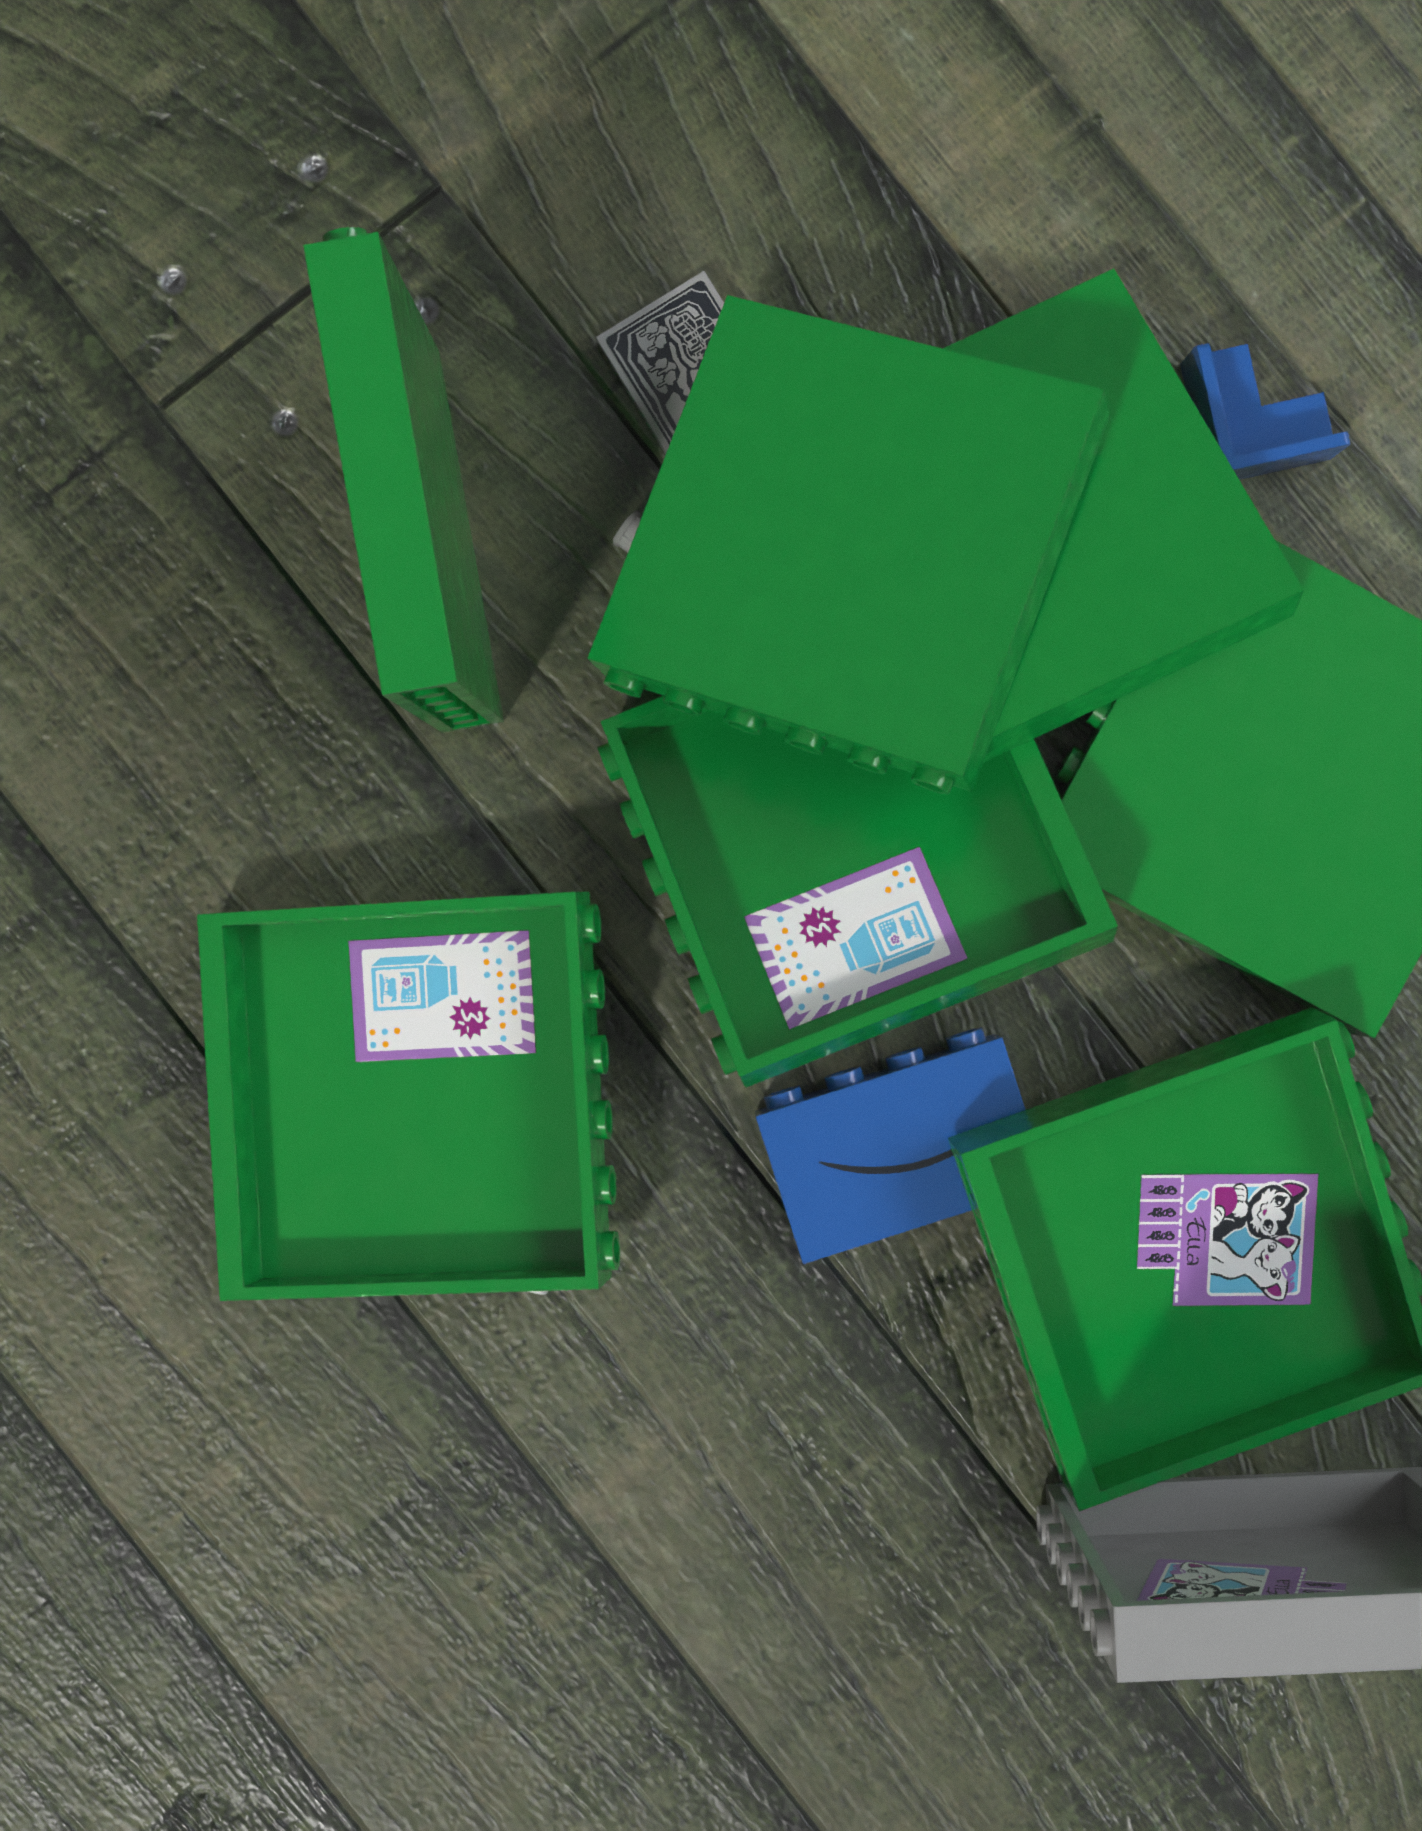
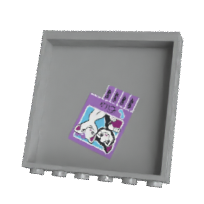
M1422 1467L1171 1478L1080 1512L1062 1483L1046 1484L1047 1505H1037L1036 1508L1040 1545H1046L1049 1564H1056L1059 1584L1067 1585L1070 1606L1078 1607L1082 1630L1090 1631L1094 1655L1104 1656L1117 1683L1422 1669Z

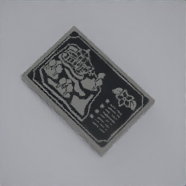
M702 271L596 337L598 346L665 455L724 304L705 271Z

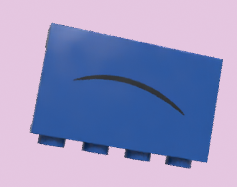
M982 1027L970 1029L947 1037L948 1049L924 1056L922 1047L911 1048L886 1057L885 1060L888 1067L886 1069L863 1075L861 1066L852 1067L824 1077L827 1085L826 1088L803 1095L800 1086H793L763 1097L766 1107L755 1110V1116L803 1264L972 1211L948 1137L1025 1110L1002 1037L996 1034L985 1037Z

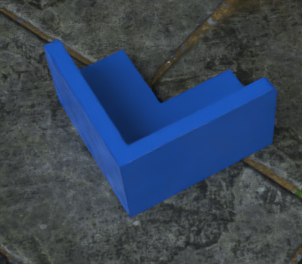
M1209 343L1197 345L1180 363L1186 391L1239 480L1331 460L1351 445L1348 431L1333 434L1324 392L1261 406L1248 344L1213 352Z

